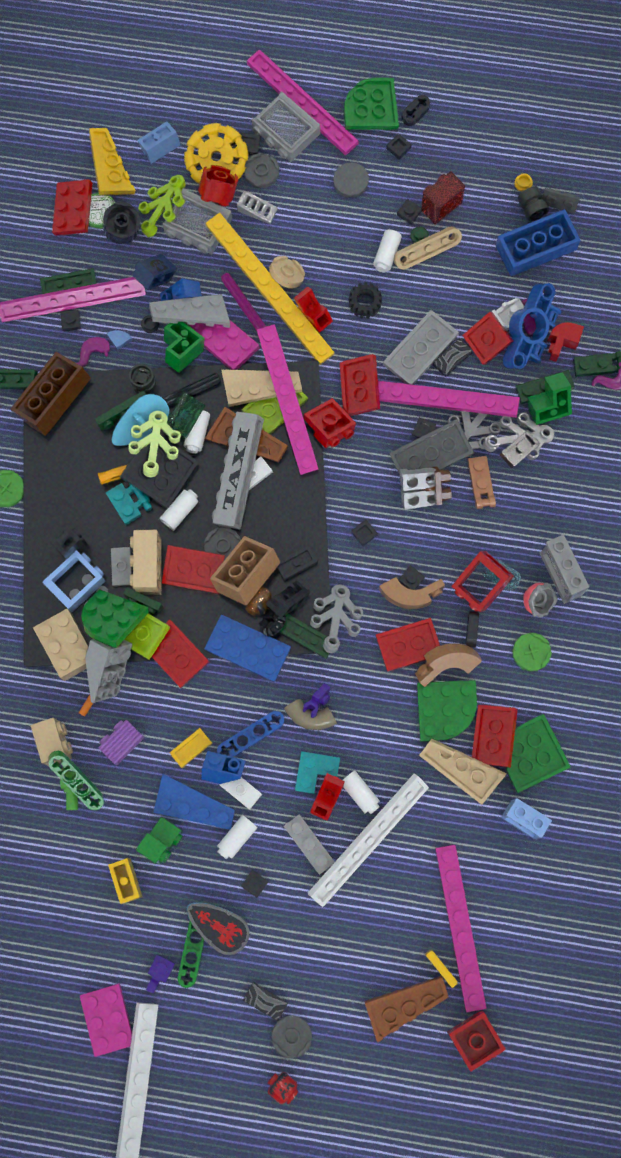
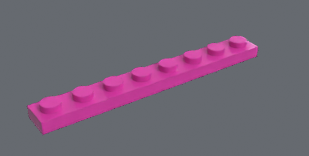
M260 49L247 60V65L278 94L282 91L320 124V133L345 156L358 145V140L349 131L345 130L336 119Z
M134 277L0 302V317L2 322L143 296L146 295V291L142 284Z
M275 324L257 329L300 475L319 470Z
M378 381L379 398L382 402L517 418L520 397Z
M456 845L435 848L465 1011L471 1012L487 1009Z

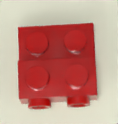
M333 398L306 412L303 416V419L315 431L314 437L325 448L329 446L334 448L340 443L341 439H349L354 434L356 422Z

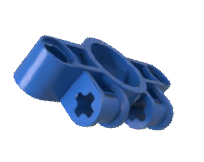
M552 284L534 285L524 309H519L512 315L509 322V331L513 342L507 347L503 357V364L506 368L522 369L528 360L541 363V355L544 349L547 348V344L542 341L546 338L549 329L555 327L556 319L562 312L551 304L556 293L555 287ZM528 313L536 322V330L531 338L525 336L522 331V324Z

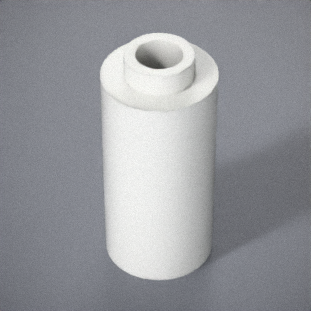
M385 230L373 263L379 272L390 271L394 256L402 238L401 234L397 231Z
M192 410L183 445L187 452L197 453L202 451L210 414L206 411Z
M190 489L188 491L183 490L159 519L174 531L198 503L196 499L198 497L197 494Z
M355 770L343 779L345 781L343 788L364 813L369 812L372 814L379 808L378 803L380 800Z
M242 815L217 845L220 848L217 852L225 859L228 857L233 858L258 827Z

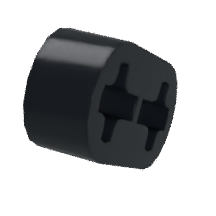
M425 95L416 97L404 109L402 113L403 123L407 126L415 125L429 111L430 99Z
M469 611L465 645L471 648H476L479 612Z

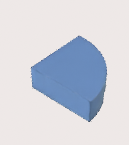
M114 330L107 333V336L117 350L132 341V337L124 331Z

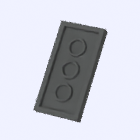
M456 419L389 454L400 474L399 469L415 470L437 466L439 470H442L474 454V451Z

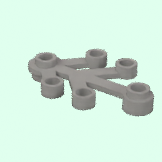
M460 411L464 433L468 440L471 436L499 434L501 426L496 422L490 426L478 428L487 414L479 413L471 423L469 412ZM452 415L448 419V423L451 422V419H457L460 422L459 417L456 415ZM496 426L498 431H493L492 427ZM486 437L480 438L479 441L469 442L472 449L481 448L485 450L481 441H484Z
M523 412L517 417L518 424L525 425L534 431L530 433L540 442V445L532 451L535 453V456L531 454L527 456L529 460H535L539 456V450L543 443H549L553 440L554 431L548 425H536V423L530 420L529 415ZM503 416L499 421L500 426L509 429L516 435L505 437L489 435L484 440L483 447L485 450L493 452L500 445L512 444L526 431L514 424L511 417ZM503 419L507 420L508 424H505Z
M335 585L329 596L323 599L317 598L313 603V608L316 611H322L326 605L335 601L334 608L321 615L315 614L310 620V625L318 628L322 623L332 618L329 636L326 637L323 643V648L328 653H335L340 646V641L337 638L340 620L347 628L350 636L356 637L360 632V626L352 623L342 610V605L344 604L354 620L361 619L363 615V610L360 607H355L349 599L350 591L344 585ZM317 619L319 623H315L313 620ZM351 628L356 629L357 632H353Z

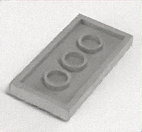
M430 310L384 360L383 365L404 383L414 385L455 340L459 332Z

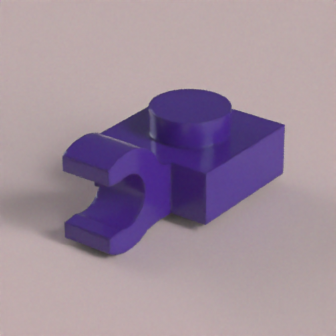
M324 683L313 694L312 699L304 704L303 712L305 713L306 710L312 709L311 718L316 717L318 708L321 705L325 706L329 701L331 687Z
M156 955L147 973L153 977L146 990L155 993L160 980L166 983L175 963Z

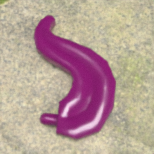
M93 337L86 340L81 347L80 361L77 364L85 367L89 361L90 354L95 351L104 353L107 357L108 351H110L109 342L101 337Z
M621 368L618 370L615 378H609L604 375L596 376L592 380V386L594 387L596 383H600L609 389L620 390Z

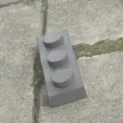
M300 814L284 825V828L319 875L335 863Z

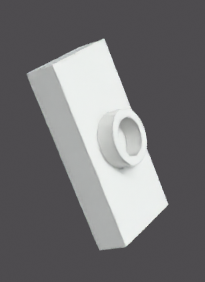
M262 457L255 461L249 490L273 473Z
M242 777L235 781L219 784L249 810L262 796L257 789Z

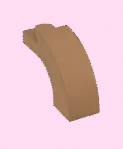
M395 577L381 584L379 591L389 602L398 607L419 609L431 605L432 600L430 596L435 598L442 594L445 584L442 579H439L425 588L412 590L404 587Z
M456 643L445 644L426 653L424 657L427 662L421 665L415 674L419 682L425 687L439 673L449 668H460L469 674L482 662V659L478 652L469 646Z

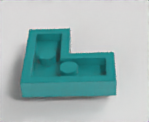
M301 751L295 791L315 794L317 776H326L328 773L337 777L340 758Z

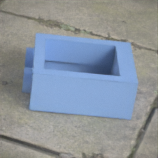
M77 550L43 581L45 586L71 612L75 611L105 582L102 577L104 573L98 566L93 568L89 564L91 559L84 552L80 554ZM79 560L95 578L70 600L54 583Z
M518 798L510 801L501 816L503 820L533 839L542 838L552 822L551 819Z

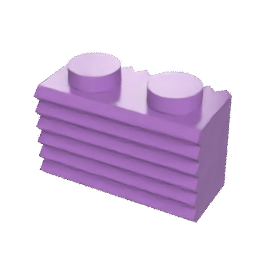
M128 720L118 722L113 728L115 731L110 736L108 734L104 736L99 742L101 745L98 748L115 765H118L145 738Z

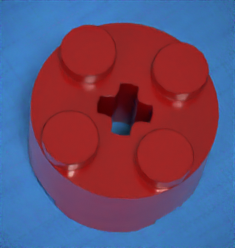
M211 165L208 169L207 166L204 167L198 187L201 199L205 202L212 201L219 203L221 206H229V203L234 198L239 180L236 174L233 176L230 174L231 170L223 166Z

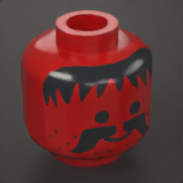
M282 1072L279 1075L275 1073L268 1081L270 1085L268 1094L281 1105L289 1104L299 1092L297 1090V1082L286 1072Z

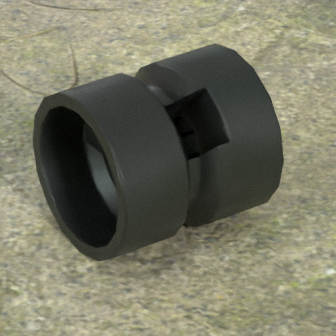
M537 186L527 188L517 197L530 222L542 218L549 212V207L546 201L542 200L543 196Z
M137 364L131 368L129 378L134 391L137 394L143 390L146 394L154 392L156 380L152 369L146 364Z

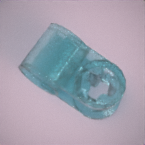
M495 558L514 575V581L508 583L504 589L508 591L515 590L521 580L519 572ZM486 567L482 575L489 581L497 584L500 579Z

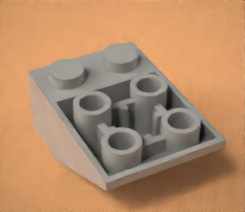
M94 639L90 640L85 660L92 703L117 696L120 691L122 677L126 671L127 660L131 655L132 643L123 640L117 648H114Z

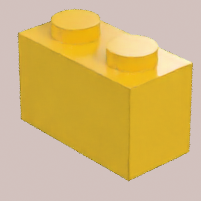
M131 858L108 865L120 904L143 897Z

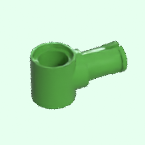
M67 771L64 775L72 778L76 773L74 771ZM60 779L61 789H64V792H66V810H78V797ZM83 784L78 785L77 789H82Z

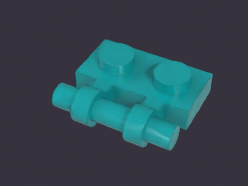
M121 483L106 492L125 525L142 516L138 509L144 507L146 511H150L153 508L149 497L132 485L125 489ZM133 493H135L139 499L135 503L130 497V495Z

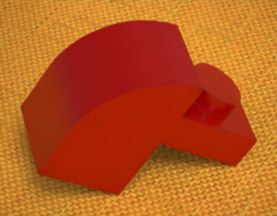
M306 287L294 297L299 310L319 333L333 322L327 308L318 303L311 288Z
M565 322L554 327L548 338V342H551L548 353H551L549 360L557 361L562 346L576 350L584 326Z
M327 773L310 813L328 821L345 781Z

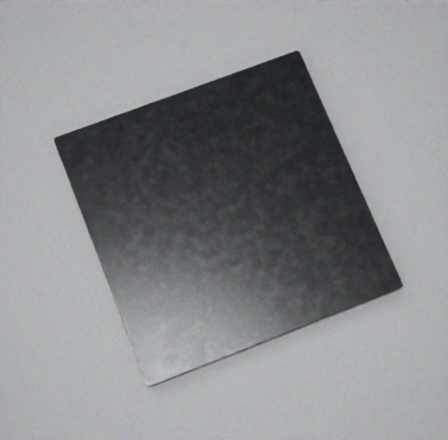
M316 360L286 362L289 372L299 373L302 392L308 397V400L300 407L302 416L321 405L319 362ZM267 363L243 364L238 369L269 371ZM186 366L179 373L172 367L151 368L156 380V388L151 394L158 395L161 398L213 373H218L221 379L220 383L169 406L167 424L173 430L180 432L181 437L178 443H171L169 436L162 429L160 430V435L169 445L181 449L198 461V464L175 497L176 499L183 490L188 491L190 489L197 494L198 497L196 499L198 503L174 531L159 519L167 509L150 497V504L153 508L150 511H146L144 507L138 509L142 516L125 525L106 492L121 483L126 489L130 486L129 483L123 479H118L101 485L98 473L127 465L136 455L129 452V444L116 446L112 443L113 431L119 421L110 429L101 431L95 420L98 416L137 394L129 378L131 369L86 371L91 379L46 436L24 422V665L26 667L53 666L33 627L68 609L43 583L66 560L50 542L66 526L71 530L75 528L85 539L84 545L87 549L84 553L91 559L89 564L93 568L98 566L104 573L102 577L105 582L101 586H105L108 589V593L125 599L127 598L123 594L127 587L133 590V586H112L111 548H131L130 537L133 536L134 530H157L161 537V595L145 596L161 603L163 609L160 614L157 612L148 614L164 623L170 619L207 659L221 658L204 649L221 614L261 632L259 630L261 627L259 623L263 620L262 616L266 615V611L271 610L267 608V601L269 598L272 599L273 596L281 593L288 586L293 587L298 592V588L293 585L295 581L301 583L311 592L301 605L288 614L312 627L310 625L311 617L315 614L321 615L331 609V605H326L322 611H316L313 608L315 599H323L330 595L323 445L314 437L315 431L304 420L319 470L300 475L285 423H282L271 435L289 447L279 462L263 458L273 473L249 490L241 529L232 530L237 532L240 539L246 536L273 548L279 561L309 545L318 563L285 581L276 567L250 602L244 605L220 593L162 583L168 545L205 551L204 541L208 533L215 528H222L213 523L212 514L214 509H216V495L220 491V477L222 472H224V458L228 454L229 447L204 439L202 451L190 453L186 451L183 445L193 409L203 410L210 414L206 437L224 407L236 413L242 412V409L248 404L229 407L221 371L230 370L227 366ZM135 493L130 495L134 503L139 500ZM78 560L54 584L71 600L69 596L71 590L78 589L81 591L86 586L82 583V577L89 574L94 579L95 576ZM96 591L91 596H89L75 611L71 612L77 624L79 625L82 633L84 634L88 644L90 643V640H92L93 638H91L85 632L84 626L82 624L81 614L84 604L96 593ZM260 602L261 604L263 603L262 606L265 610L263 615H258L260 611L257 605ZM317 619L313 620L315 623H319ZM331 619L322 623L318 628H312L328 637ZM280 632L269 636L291 646L288 655L316 654ZM130 650L131 655L127 662L155 661L152 657L148 660L133 650Z

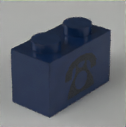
M163 254L138 261L132 276L149 290L170 282L177 267Z

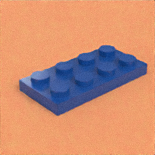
M221 614L204 649L275 683L291 650V646L265 636L263 633Z

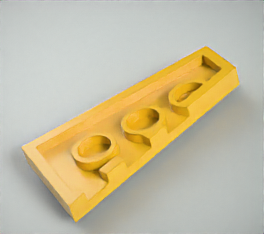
M90 128L89 137L99 195L135 194L136 190L122 165V159L117 154L116 146L108 129Z

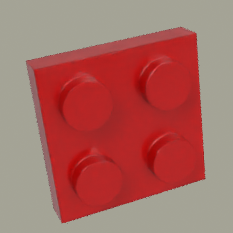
M493 312L486 314L462 335L483 365H486L513 342Z

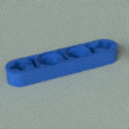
M279 711L270 712L221 743L217 748V753L221 754L223 747L230 748L232 746L230 742L233 741L239 750L235 752L233 748L229 751V756L236 757L280 729L285 722L283 714ZM272 716H280V724H271L270 727L272 728V730L268 731V728L263 721L267 720V723H269L273 720ZM257 725L265 728L262 736L254 734V728ZM240 736L248 738V743L244 747L237 744V739Z

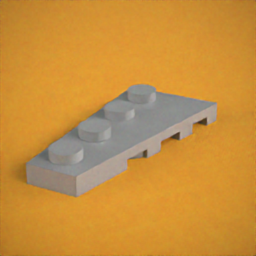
M222 294L149 302L153 322L177 324L178 321L189 325L206 323V326L220 324L223 327L230 328V321Z

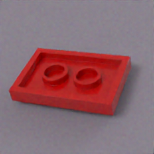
M90 179L57 183L52 233L55 236L88 233L93 184Z
M370 354L339 362L342 402L345 412L349 416L380 409L376 356Z
M168 545L162 583L218 593L210 578L224 562L225 555Z
M431 618L375 635L387 672L426 661L424 655L440 646Z
M169 619L165 624L169 625L170 629L152 655V658L182 688L209 661Z
M478 705L472 758L490 766L511 768L517 708Z

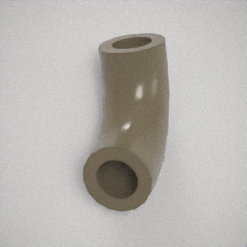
M301 699L284 707L286 713L295 724L308 730L320 731L337 724L328 707L319 710L314 718H311L312 710L308 709L305 713L303 712L304 703Z

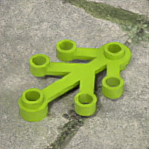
M182 175L171 177L168 184L158 189L151 187L148 190V195L154 201L150 203L144 201L139 204L138 209L142 214H147L150 210L156 208L151 218L141 224V231L147 237H152L156 234L158 228L155 223L164 209L163 218L167 222H172L175 219L176 215L173 212L172 202L176 207L184 205L185 199L182 196V189L185 188L186 183ZM166 193L164 196L158 198L159 195Z

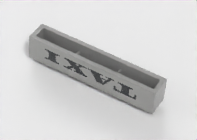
M236 412V417L233 418V431L228 440V454L224 458L225 468L220 477V491L216 495L217 505L212 514L213 523L218 526L241 529L264 419L257 414Z

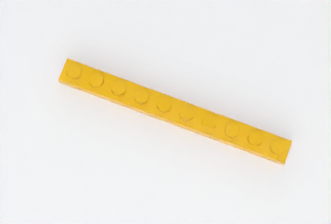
M219 212L207 221L205 225L312 357L319 362V365L332 357L335 352L281 286L272 278L268 270Z

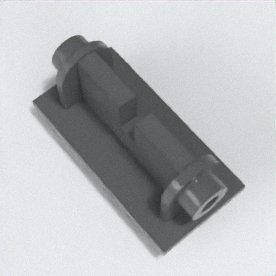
M549 187V189H544L542 200L546 201L549 207L560 210L565 209L567 212L575 214L580 197H576V194L572 195L565 192L562 194L561 191Z

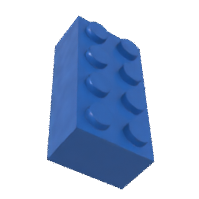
M564 209L499 235L496 248L511 277L576 251L581 240Z

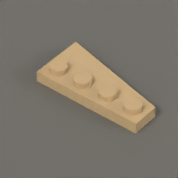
M221 370L229 407L277 397L269 371ZM289 372L295 393L302 392L299 373Z
M434 739L430 740L419 755L481 805L507 774Z

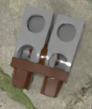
M437 466L415 470L399 469L401 502L405 510L442 505V501L452 499L451 488L441 487V483L451 482L449 470H439Z

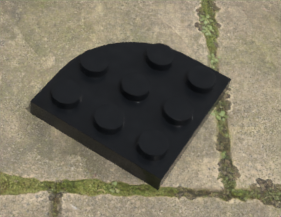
M158 445L156 462L159 465L158 474L155 477H147L143 473V465L149 458V446L142 449L129 461L120 478L168 509L198 464V461L177 448L178 457L171 460L167 457V453Z

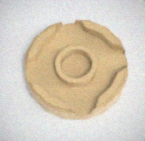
M287 256L274 258L269 266L272 278L284 287L296 288L304 280L305 271L302 266L294 259L291 261Z

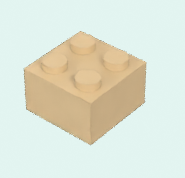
M50 718L30 725L42 764L49 766L48 757L53 751H62L69 759H72L73 749L71 743L66 741L65 735L68 733L64 723L62 724L61 721L55 718ZM54 759V763H55V762L61 763V759H60V760Z

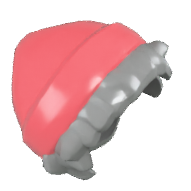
M535 583L525 591L523 601L529 613L533 614L534 617L538 616L541 618L548 615L549 611L555 606L557 597L549 583Z

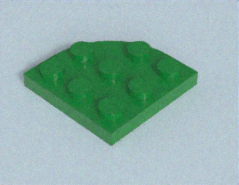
M368 78L358 82L349 91L343 109L345 130H398L399 121L394 78Z
M99 589L83 607L81 618L84 630L91 638L117 648L149 611L148 607Z
M476 680L430 682L425 687L421 683H417L420 742H430L431 739L436 741L452 739L460 735L470 725L477 708Z
M544 714L527 721L515 730L511 768H505L517 793L571 768Z

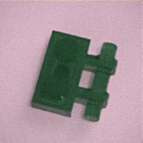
M183 392L181 398L178 397L177 405L173 412L169 413L167 424L187 438L203 411L205 404Z

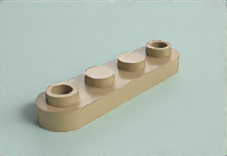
M448 227L399 250L394 256V263L400 269H408L458 245L462 234L457 228Z

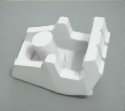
M515 298L509 302H504L496 311L494 309L492 312L505 330L508 331L512 315L517 310L524 309V304L519 298Z

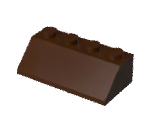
M55 352L10 410L33 429L46 436L91 377L82 366Z

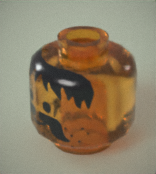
M261 586L250 602L245 605L246 611L253 616L255 614L263 615L269 608L266 605L267 601L272 599L270 591Z

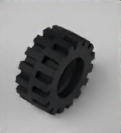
M364 282V285L359 283L358 287L354 286L353 290H351L349 307L351 312L355 313V316L360 315V318L366 316L367 319L379 312L382 296L381 292L378 291V287H373L374 284L370 283V285H367V282ZM362 295H368L372 297L373 303L369 306H362L358 303V298Z

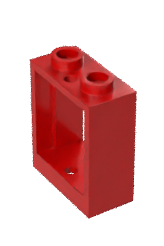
M480 551L451 587L455 589V594L461 599L465 598L469 602L468 605L474 611L482 612L487 610L514 575L487 551ZM480 562L500 579L482 602H479L462 586Z

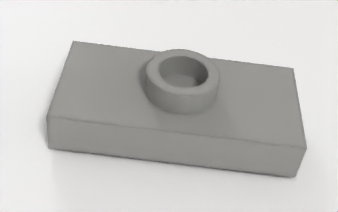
M130 547L111 548L113 587L131 586Z

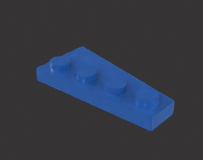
M162 774L153 813L230 830L235 810Z

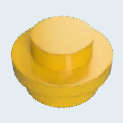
M525 173L518 175L514 182L516 189L521 192L532 187L533 184L532 178Z

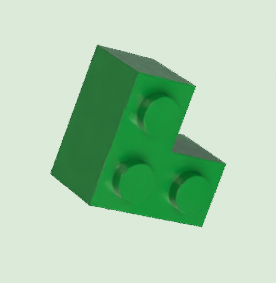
M178 321L177 324L169 323L164 327V342L169 345L166 348L165 363L178 373L181 372L203 352L205 338L184 322Z
M563 372L545 377V392L528 397V411L536 425L572 415L571 385Z
M161 817L153 830L145 835L136 851L155 864L165 863L172 854L170 852L172 846H177L183 838L181 835L183 830L164 817Z

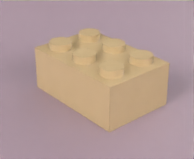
M134 530L133 536L130 537V546L133 548V555H130V566L133 567V574H130V585L133 586V590L142 595H161V537L157 530Z
M68 609L33 627L54 668L63 681L87 669L85 657L89 644L73 614Z

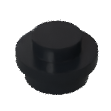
M147 315L142 319L141 327L146 333H154L159 329L160 323L153 322L151 315Z

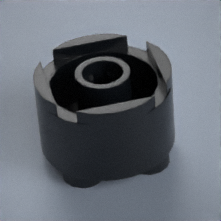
M116 202L105 210L103 231L108 240L117 244H126L136 238L140 226V216L131 204Z

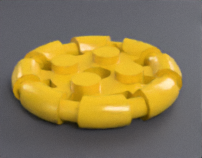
M221 123L207 124L200 131L196 130L186 144L188 146L187 151L184 152L185 166L192 174L191 178L198 184L200 183L203 169L198 171L196 169V166L200 164L202 168L207 166V169L211 165L226 167L231 170L230 174L233 176L236 174L240 179L246 169L245 163L248 161L246 142L242 141L241 134L228 125L222 126ZM219 133L225 134L224 139L219 137ZM208 134L210 139L203 142L202 137ZM235 142L237 146L232 149L231 144ZM194 149H198V155L193 154ZM215 152L221 153L219 161L212 160V155ZM234 158L239 159L238 164H233Z

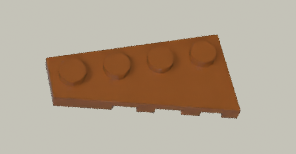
M224 407L205 439L229 447L228 440L232 435V421L236 417V413ZM262 430L256 456L279 462L289 446Z
M442 976L364 1001L377 1043L388 1034L397 1031L402 1025L409 1021L411 1022L424 1011L430 1010L449 997Z

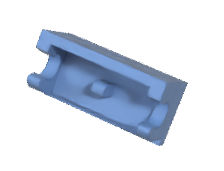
M168 122L163 123L138 139L143 154L147 155L151 164L181 145L177 132Z

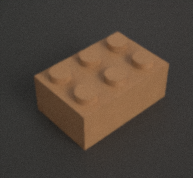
M244 536L211 576L210 580L218 593L247 605L280 564V561L273 548Z

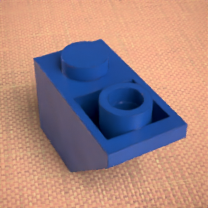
M182 278L161 292L160 300L201 297L200 283Z
M207 751L202 766L201 780L223 784L241 779L246 760Z

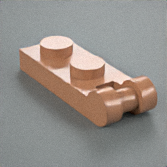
M487 456L468 458L467 462L476 509H483L484 506L496 507ZM480 495H487V499H481Z

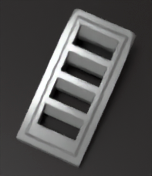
M243 191L237 203L238 212L271 224L278 210V207L247 191ZM260 206H261V207H263V208H262L261 212L259 213L258 210H259V208H260ZM268 209V210H270V211H269V213H268V215H267V217H266V216H264V214H265L266 210Z

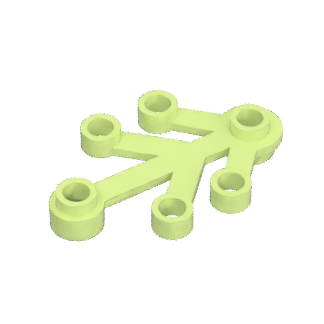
M162 411L152 412L149 415V421L141 426L134 425L131 428V435L134 438H140L142 433L153 428L151 434L138 442H130L128 448L131 454H138L142 448L150 444L149 458L143 465V473L147 477H155L158 474L159 465L156 462L158 444L167 453L169 459L174 460L178 457V449L169 445L160 435V430L162 429L169 436L171 443H178L181 434L167 424V415Z

